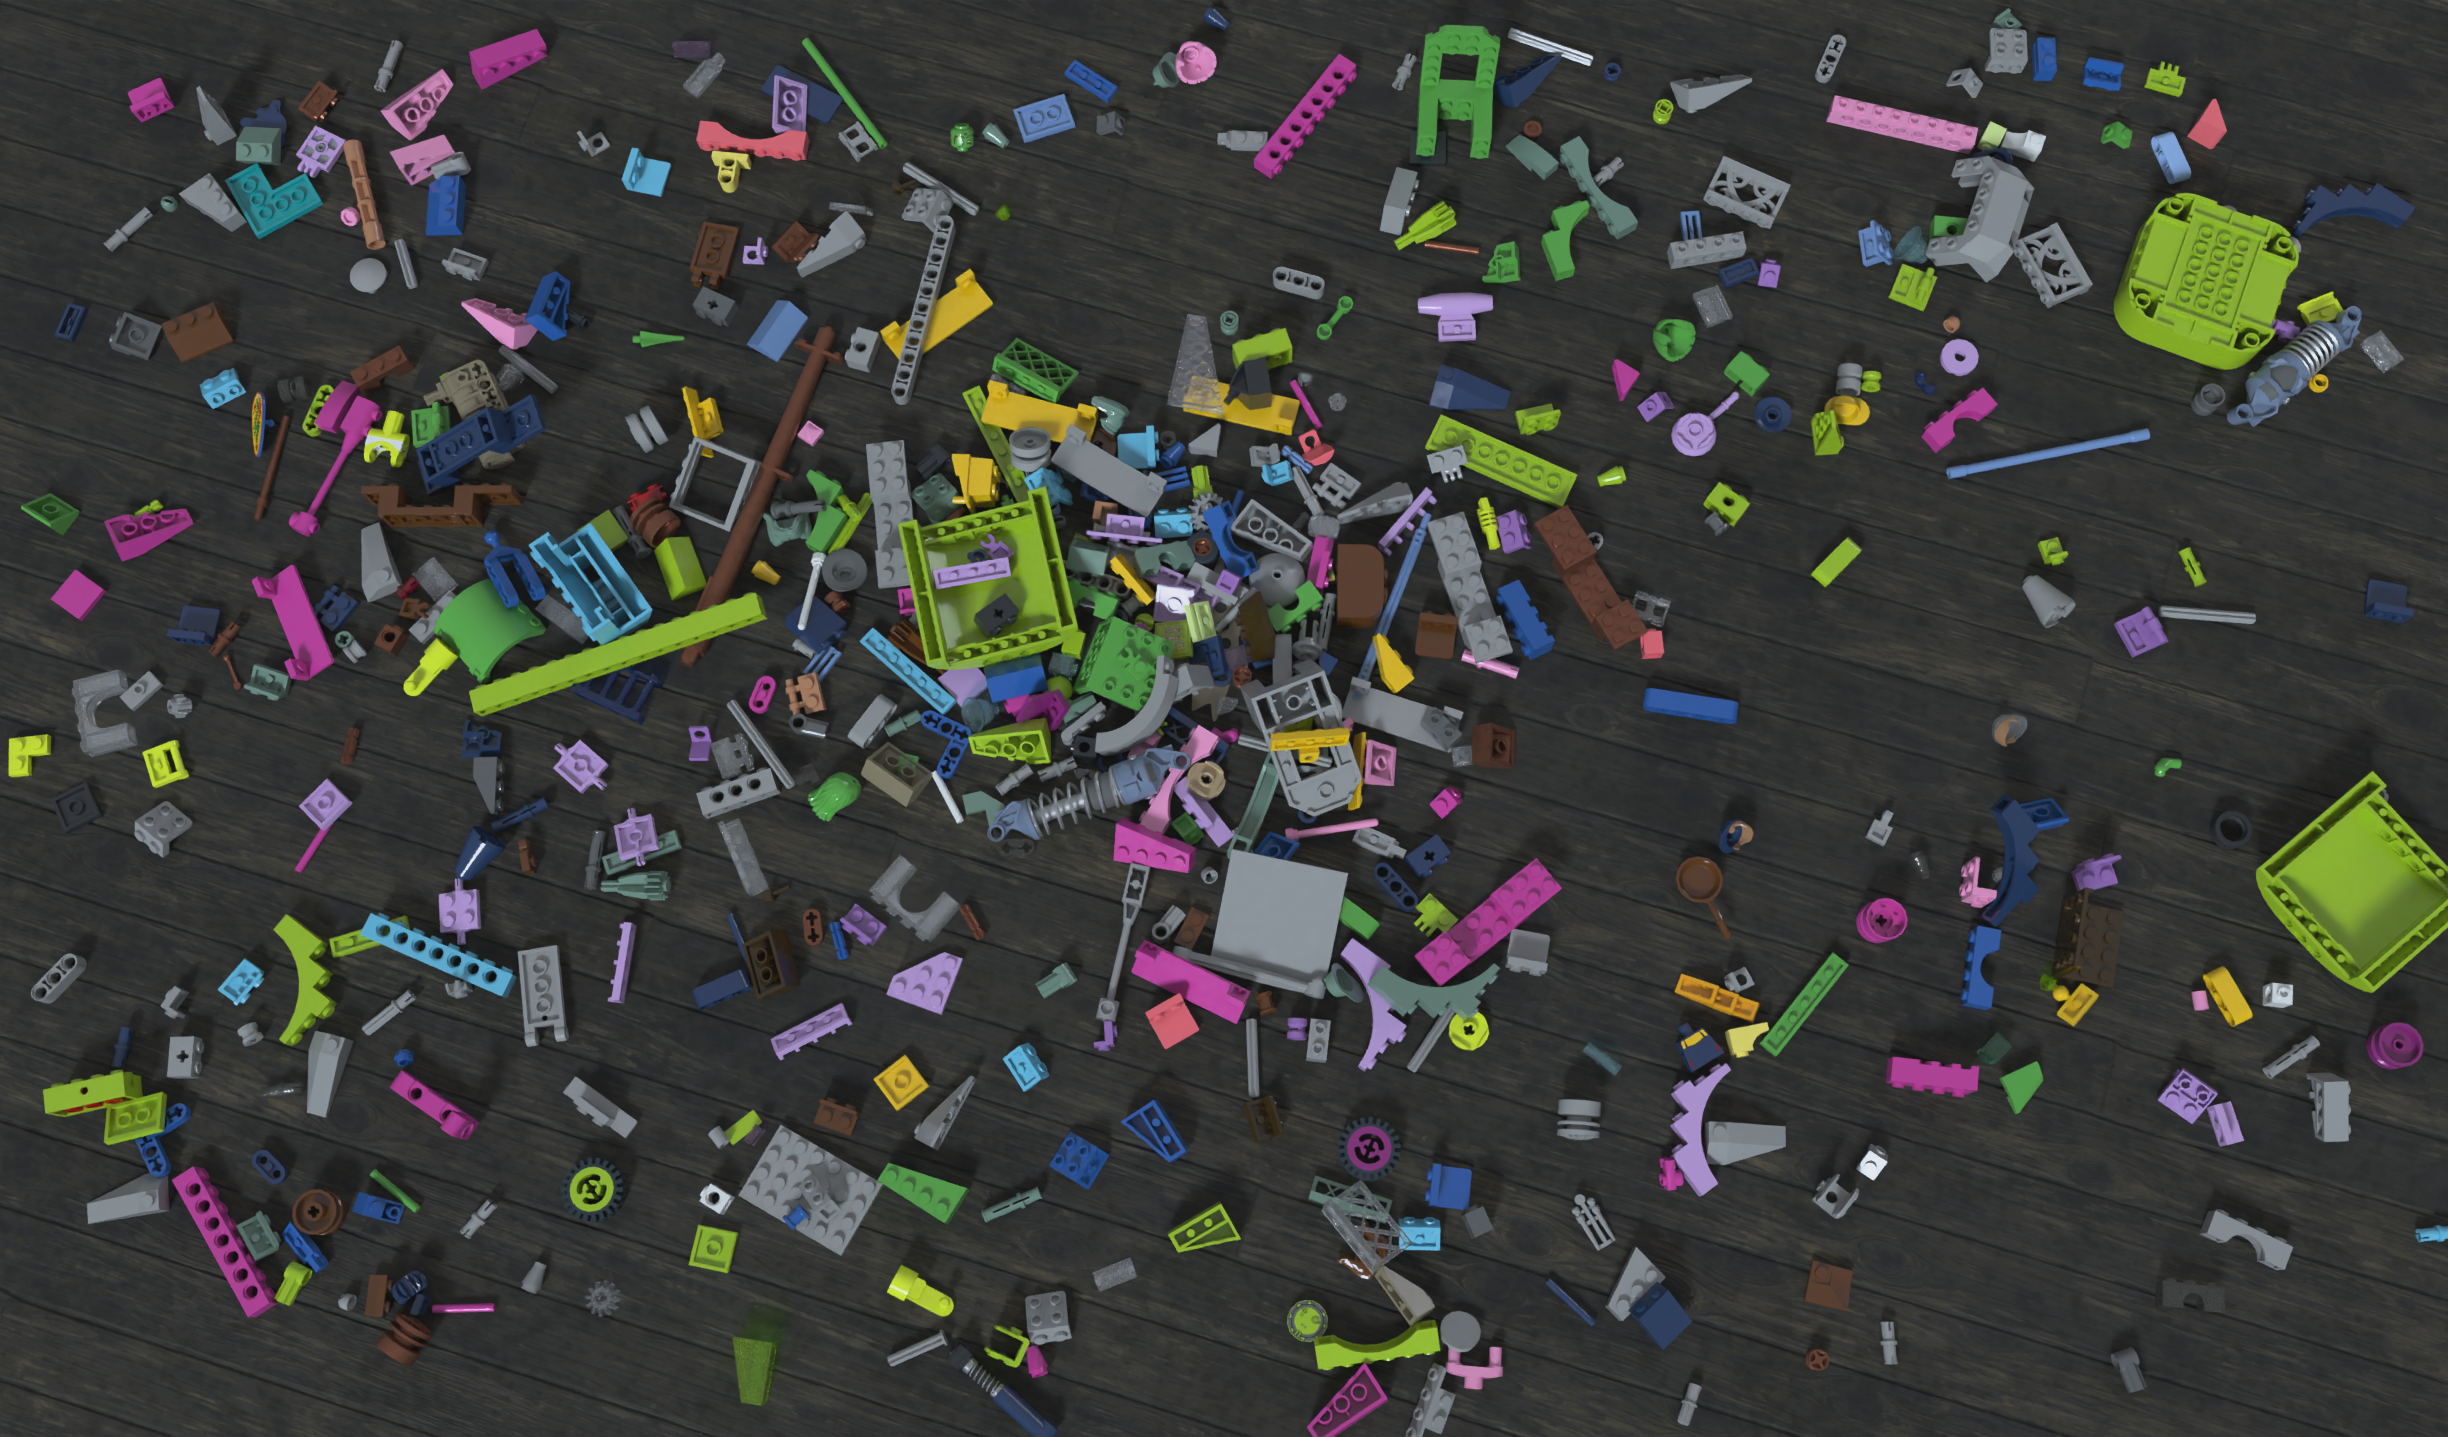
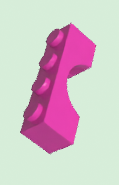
M1984 388L1978 392L1974 390L1967 396L1966 401L1962 402L1960 400L1952 407L1953 410L1951 412L1945 411L1938 417L1939 421L1936 423L1930 422L1924 428L1925 432L1921 437L1937 453L1955 437L1953 431L1955 420L1971 418L1979 422L1991 413L1998 404Z

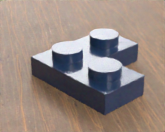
M1214 636L1193 643V657L1189 658L1190 664L1206 661L1213 678L1229 673L1222 636Z

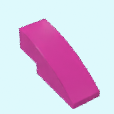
M342 381L334 389L315 421V424L320 429L338 433L343 419L346 417L360 390L357 385Z

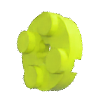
M1479 1012L1472 1018L1468 1016L1465 1020L1456 1014L1449 1025V1037L1458 1048L1473 1051L1481 1047L1489 1035L1487 1021ZM1471 1025L1474 1034L1466 1035L1463 1029L1464 1026L1469 1027Z

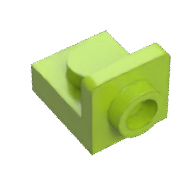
M2058 537L2038 543L2045 565L2051 563L2052 565L2061 564L2069 555L2067 551L2063 552Z

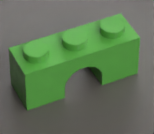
M1071 578V580H1068L1074 608H1079L1081 600L1084 597H1089L1095 603L1094 616L1105 620L1116 616L1121 601L1116 593L1111 591L1101 592L1099 587L1091 584L1088 587L1081 585L1082 581Z
M1310 580L1294 591L1299 598V605L1296 609L1288 611L1280 603H1277L1267 611L1271 624L1277 634L1281 632L1285 634L1292 628L1291 625L1296 621L1298 623L1307 617L1306 614L1311 610L1316 611L1323 605V597Z

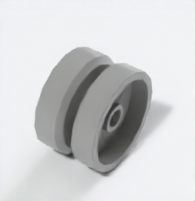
M649 405L640 409V415L644 421L641 422L634 413L625 417L632 435L645 453L654 449V444L650 437L653 436L659 445L669 441Z
M1026 427L1018 429L1010 435V460L1013 467L1025 472H1034L1041 467L1046 468L1051 464V438L1047 431L1038 427Z

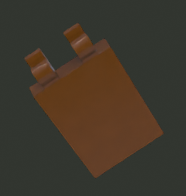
M703 222L689 268L693 273L691 279L694 282L693 286L701 287L703 275L711 276L709 280V285H712L711 289L719 290L720 279L726 278L740 234L739 228Z

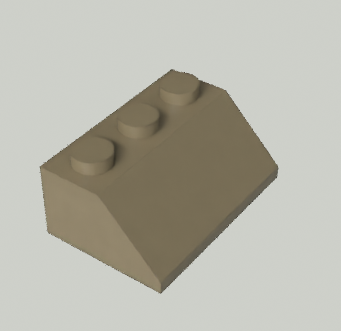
M887 742L867 758L860 775L907 807L918 798L933 774L918 762L916 763L904 755V752L890 742ZM899 756H903L916 765V770L909 766H904L898 772L897 770L900 765Z

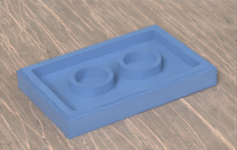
M1064 94L1013 109L1024 143L1075 127V122Z

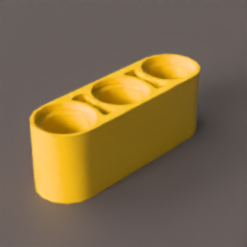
M2221 966L2203 975L2207 988L2231 1026L2234 1027L2252 1018L2251 1009L2225 967Z

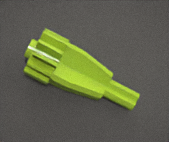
M1441 201L1423 213L1408 227V233L1394 241L1398 250L1414 241L1418 244L1434 238L1457 225L1451 206L1447 207L1444 201Z

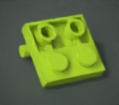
M1902 264L1888 298L1924 311L1937 279L1936 276H1933L1935 270L1928 268L1926 272Z

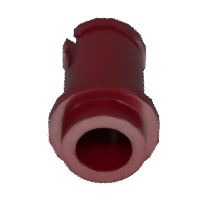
M411 576L400 588L397 587L395 593L404 600L409 598L408 595L420 584Z

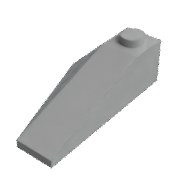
M1741 74L1720 76V80L1704 77L1703 81L1683 79L1670 82V86L1679 107L1685 109L1688 113H1694L1698 109L1706 108L1751 83L1752 78Z
M847 211L842 213L830 225L831 231L825 238L822 236L818 240L819 244L816 250H810L797 266V270L802 278L854 253L865 245L867 241L865 233Z
M315 1031L308 1056L307 1113L328 1117L354 1041Z
M970 1076L923 1123H919L914 1131L916 1134L915 1139L939 1150L977 1079Z
M1707 1122L1704 1124L1705 1159L1707 1164L1726 1165L1786 1147V1126L1731 1122Z
M151 1173L145 1174L87 1203L88 1224L170 1211L168 1175L164 1178H159Z

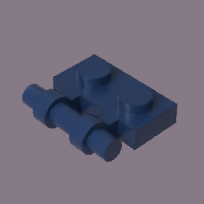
M335 585L324 592V597L319 603L314 604L313 610L316 617L320 613L323 614L319 622L334 633H337L360 603L345 592H342L337 597L335 594L340 589ZM330 600L334 601L328 610L324 609Z

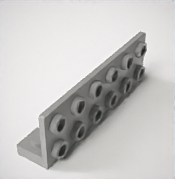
M1072 424L1067 428L1065 439L1051 459L1053 464L1144 518L1149 516L1167 486V481L1155 473L1150 472L1149 476H1146L1086 440V433Z
M1356 677L1352 678L1350 690L1342 711L1343 719L1350 717L1355 723L1445 751L1420 726L1421 719L1433 707L1370 688L1371 682ZM1354 693L1360 695L1358 701L1352 699ZM1445 706L1444 711L1439 710L1458 729L1463 712Z

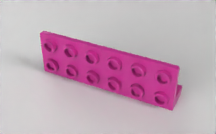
M290 565L271 579L254 578L252 583L258 597L272 599L295 656V659L290 658L284 662L290 678L307 681L333 664L334 659L296 566Z
M1147 940L1143 941L1135 954L1137 958L1131 971L1133 974L1176 995L1180 993L1182 998L1237 1024L1251 991Z

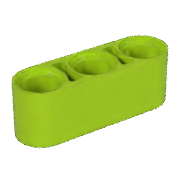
M1847 537L1811 575L1824 587L1828 586L1862 549Z

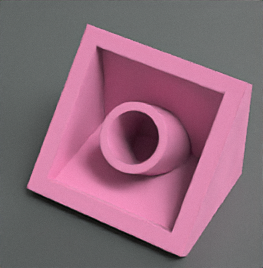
M1368 740L1364 784L1394 786L1396 748Z

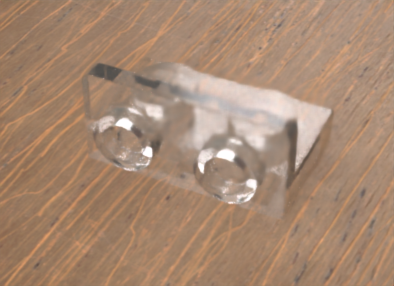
M2381 330L2367 337L2360 344L2364 352L2372 358L2377 368L2381 369L2383 373L2404 360Z

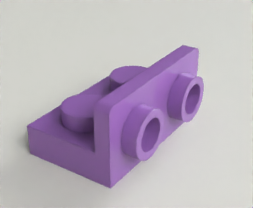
M857 904L852 907L845 918L840 919L843 923L842 928L850 934L855 932L859 935L857 939L864 945L869 943L873 946L887 929L883 923Z

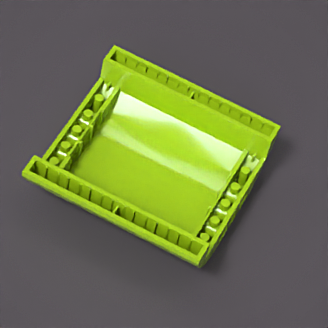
M1046 486L1027 491L1029 500L925 527H921L917 520L898 524L928 667L943 670H963L1017 659L1055 647L1069 639L1078 630ZM988 534L994 537L996 544L1002 541L1014 553V556L1009 560L1011 576L934 589L932 570L971 564V561L967 558L968 553L979 549L985 551L986 559L992 560L987 556L990 550L982 548L980 544L981 541L985 544L991 542L987 537ZM1006 593L1020 610L1017 617L1018 620L1010 626L1007 624L1003 627L1002 632L997 636L992 635L987 638L974 622L975 614Z
M2373 771L2256 870V880L2263 898L2286 928L2331 973L2353 987L2369 993L2376 991L2448 928V867L2379 795V792L2386 787V784Z

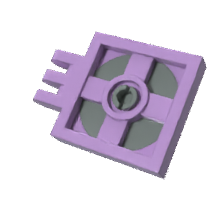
M315 126L296 154L298 158L302 159L298 170L304 171L307 175L310 174L313 178L318 175L321 169L329 173L344 151L343 144L346 140Z

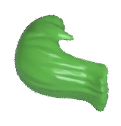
M838 772L827 778L820 788L811 791L808 795V801L813 806L812 810L816 812V816H819V819L830 821L837 811L848 806L861 794V785L852 775Z

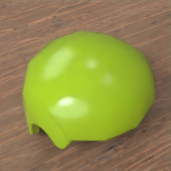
M1056 676L1047 681L1048 690L1054 691L1059 689L1065 699L1070 700L1073 694V686L1067 678Z

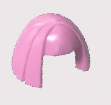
M1197 41L1183 43L1175 60L1178 77L1183 82H1188V84H1197L1207 80L1214 73V68L1217 65L1214 52L1206 45Z

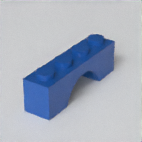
M1225 501L1203 511L1205 522L1210 528L1212 538L1218 546L1220 556L1224 560L1227 570L1241 577H1246L1258 571L1259 566L1253 553L1240 549L1232 539L1231 526L1237 517L1230 501Z
M1976 926L1970 930L1968 934L1970 948L1965 956V960L1968 963L1967 969L1963 972L1965 986L1960 993V999L1963 1000L1962 1006L1982 1010L1992 1007L1994 988L1985 982L1981 975L1980 967L1986 954L1999 950L2001 930Z

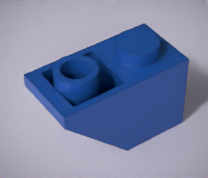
M359 1192L352 1211L364 1216L399 1224L405 1204Z

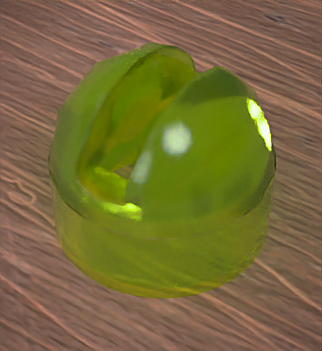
M1004 204L994 215L998 219L1005 221L1011 214L1009 208Z
M2042 975L2039 982L2040 988L2044 991H2053L2057 987V979L2051 975Z

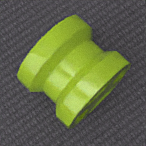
M1876 371L1864 372L1862 374L1864 382L1861 385V389L1866 392L1879 391L1881 388L1879 383L1882 376L1881 373Z

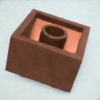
M1493 723L1473 726L1472 764L1486 768L1514 769L1515 731Z

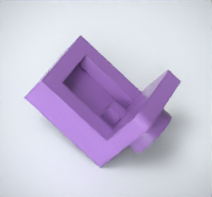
M1766 259L1765 262L1760 261L1761 268L1757 285L1777 287L1781 266L1776 264V260Z
M1104 1021L1105 1041L1093 1042L1094 1048H1098L1099 1051H1109L1110 1047H1115L1114 1038L1118 1037L1117 1025L1113 1026L1112 1021Z

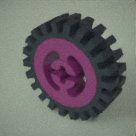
M1363 1117L1353 1121L1342 1132L1338 1144V1155L1342 1166L1353 1177L1364 1181H1374L1387 1176L1395 1168L1400 1157L1401 1146L1398 1135L1387 1122L1379 1118ZM1363 1135H1374L1383 1143L1384 1150L1381 1151L1378 1148V1144L1374 1142L1372 1149L1375 1152H1370L1368 1159L1378 1156L1379 1161L1376 1163H1363L1355 1154V1148L1357 1147L1360 1149L1363 1157L1366 1153L1364 1146H1368L1371 1139L1360 1142L1359 1138Z

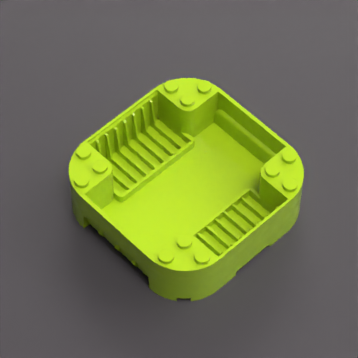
M2180 193L2174 197L2166 198L2159 203L2137 233L2114 299L2116 320L2129 336L2138 341L2216 369L2228 370L2241 367L2248 363L2272 339L2276 331L2271 329L2273 321H2275L2276 311L2281 303V296L2286 288L2287 278L2298 265L2299 253L2297 245L2293 244L2289 238L2291 235L2285 228L2270 220L2256 215L2251 217L2217 205L2216 201L2196 194Z

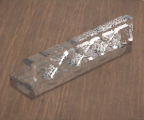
M737 818L728 823H725L723 820L718 822L746 893L753 896L769 889L740 819Z

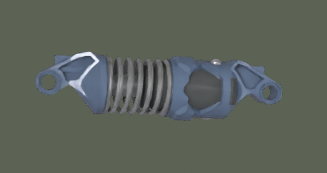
M2356 306L2348 307L2336 315V323L2320 320L2312 321L2283 350L2269 356L2261 364V368L2257 372H2252L2248 376L2249 379L2245 383L2247 404H2241L2229 410L2227 413L2228 421L2233 425L2249 422L2254 427L2262 420L2278 413L2279 406L2287 404L2290 400L2289 397L2298 394L2307 386L2308 380L2321 370L2323 366L2338 353L2351 347L2353 338L2360 333L2357 328L2362 316L2361 310Z

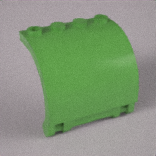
M486 579L468 587L457 595L442 611L433 630L437 636L442 637V641L453 649L470 668V673L476 675L479 683L483 685L490 680V671L505 652L524 639L544 634L546 628L520 599L517 606L506 607L492 580Z

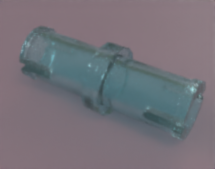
M1591 1042L1582 1051L1595 1060L1598 1066H1603L1614 1076L1622 1067V1065L1608 1056L1609 1053L1601 1051Z

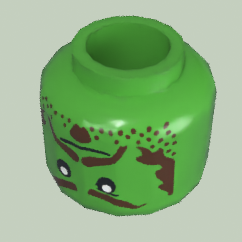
M966 123L955 124V127L950 131L951 145L957 148L958 151H968V148L974 145V130Z

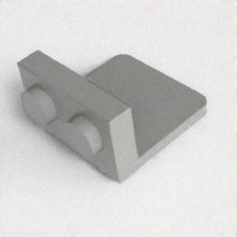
M1992 28L1989 32L1990 56L1985 64V71L2021 73L2028 61L2026 31L2021 29Z
M917 188L904 209L902 218L907 221L923 222L934 233L938 219L949 214L954 202L942 190Z
M165 801L135 821L134 834L139 841L146 843L152 852L165 857L169 854V842L191 828L192 821L171 803Z
M1513 929L1510 934L1505 967L1510 968V971L1514 972L1527 971L1535 976L1544 975L1548 966L1546 961L1550 937L1544 934Z
M1064 1291L1026 1297L1027 1330L1031 1345H1042L1053 1341L1060 1342L1072 1338Z

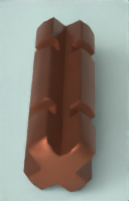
M348 728L347 731L348 737L345 739L342 751L344 755H341L340 763L344 765H351L353 761L352 755L355 753L356 738H358L360 732L356 728Z
M968 904L963 905L959 910L965 916L964 919L971 931L974 932L973 935L978 941L983 939L986 934L980 928L981 925L974 913H971L970 906Z

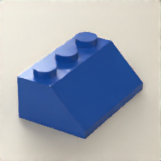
M459 175L440 176L429 184L426 222L427 236L463 235L466 184Z

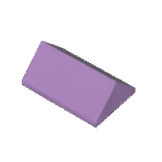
M775 75L772 128L777 136L788 130L806 132L807 85Z

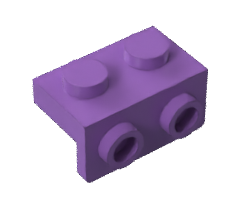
M1514 510L1496 517L1504 553L1508 554L1521 548H1531L1530 542L1532 538L1527 531V519L1523 513Z

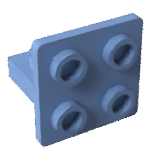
M1872 220L1870 221L1871 227L1858 231L1863 265L1867 267L1882 261L1891 265L1894 254L1889 243L1891 241L1890 232L1884 229L1881 224Z

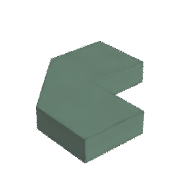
M982 791L962 795L966 814L970 815L986 811L989 827L996 820L994 813L1005 809L1003 803Z

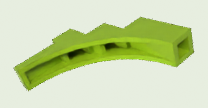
M286 914L273 930L285 941L291 950L298 970L299 995L295 1012L288 1027L279 1039L284 1044L293 1046L302 1039V1034L306 1029L314 1025L316 1017L322 1019L329 1017L334 1012V1007L337 1003L320 990L330 982V977L333 975L316 961L317 958H320L325 953L328 944L297 919Z

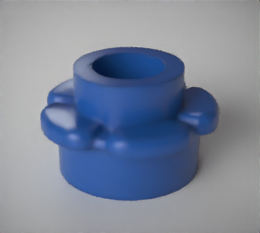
M408 1049L400 1050L394 1056V1060L398 1066H408L414 1062V1053Z

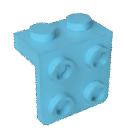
M1146 426V433L1119 434L1118 459L1136 470L1156 469V461H1159V449L1155 450V443L1159 442L1158 432H1154V426Z

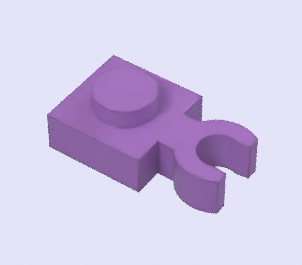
M991 534L987 535L988 539L991 540L989 544H985L983 541L980 542L982 548L990 550L987 556L992 560L1008 557L1009 561L1014 556V553L1002 541L996 544Z

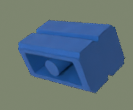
M2039 37L2031 48L2033 80L2051 81L2057 72L2055 38Z

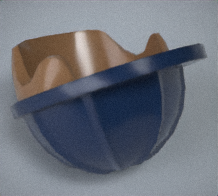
M1742 819L1728 820L1719 829V847L1724 853L1739 850L1742 844L1750 842L1753 838V829Z

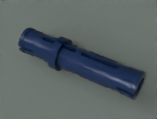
M543 796L541 799L530 804L526 803L524 807L495 822H491V826L495 833H499L528 817H534L536 813L549 808L550 805Z

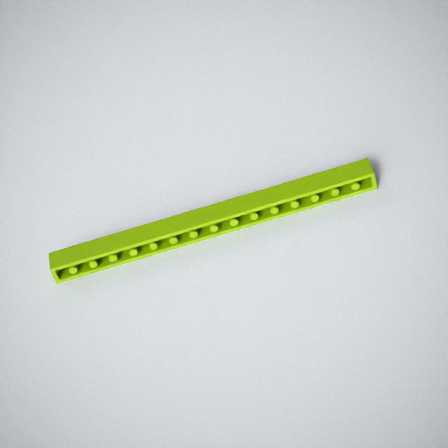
M746 593L742 598L729 599L721 605H711L707 610L691 612L689 616L674 618L666 624H656L651 629L639 630L631 636H621L614 642L600 644L596 648H586L582 650V653L566 655L564 659L549 661L541 667H531L528 669L529 671L523 673H513L509 678L496 679L488 685H478L474 690L469 691L474 713L485 716L765 620L767 616L762 598L757 593Z

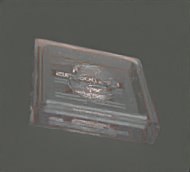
M831 202L829 206L830 210L844 213L847 211L849 214L873 216V210L866 206Z

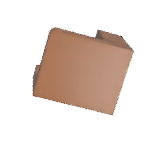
M1095 501L1092 517L1093 524L1096 522L1098 525L1106 526L1107 513L1118 514V504Z

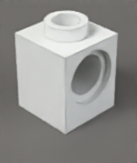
M2270 983L2263 986V1006L2284 1008L2293 1005V985Z
M710 1184L701 1192L700 1196L702 1198L700 1202L717 1213L724 1215L735 1197L718 1186ZM714 1193L720 1195V1199L716 1204H713L711 1201Z

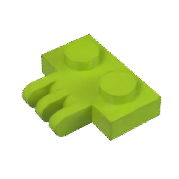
M2161 61L2158 70L2150 68L2146 77L2145 88L2177 97L2181 96L2186 78L2177 76L2179 66L2175 65L2173 71H2171L2172 64L2168 63L2166 69H2164L2165 62Z
M1430 893L1416 906V909L1422 915L1414 925L1417 927L1421 922L1425 923L1420 930L1423 932L1429 927L1430 930L1425 934L1427 937L1436 929L1442 933L1448 932L1458 921Z

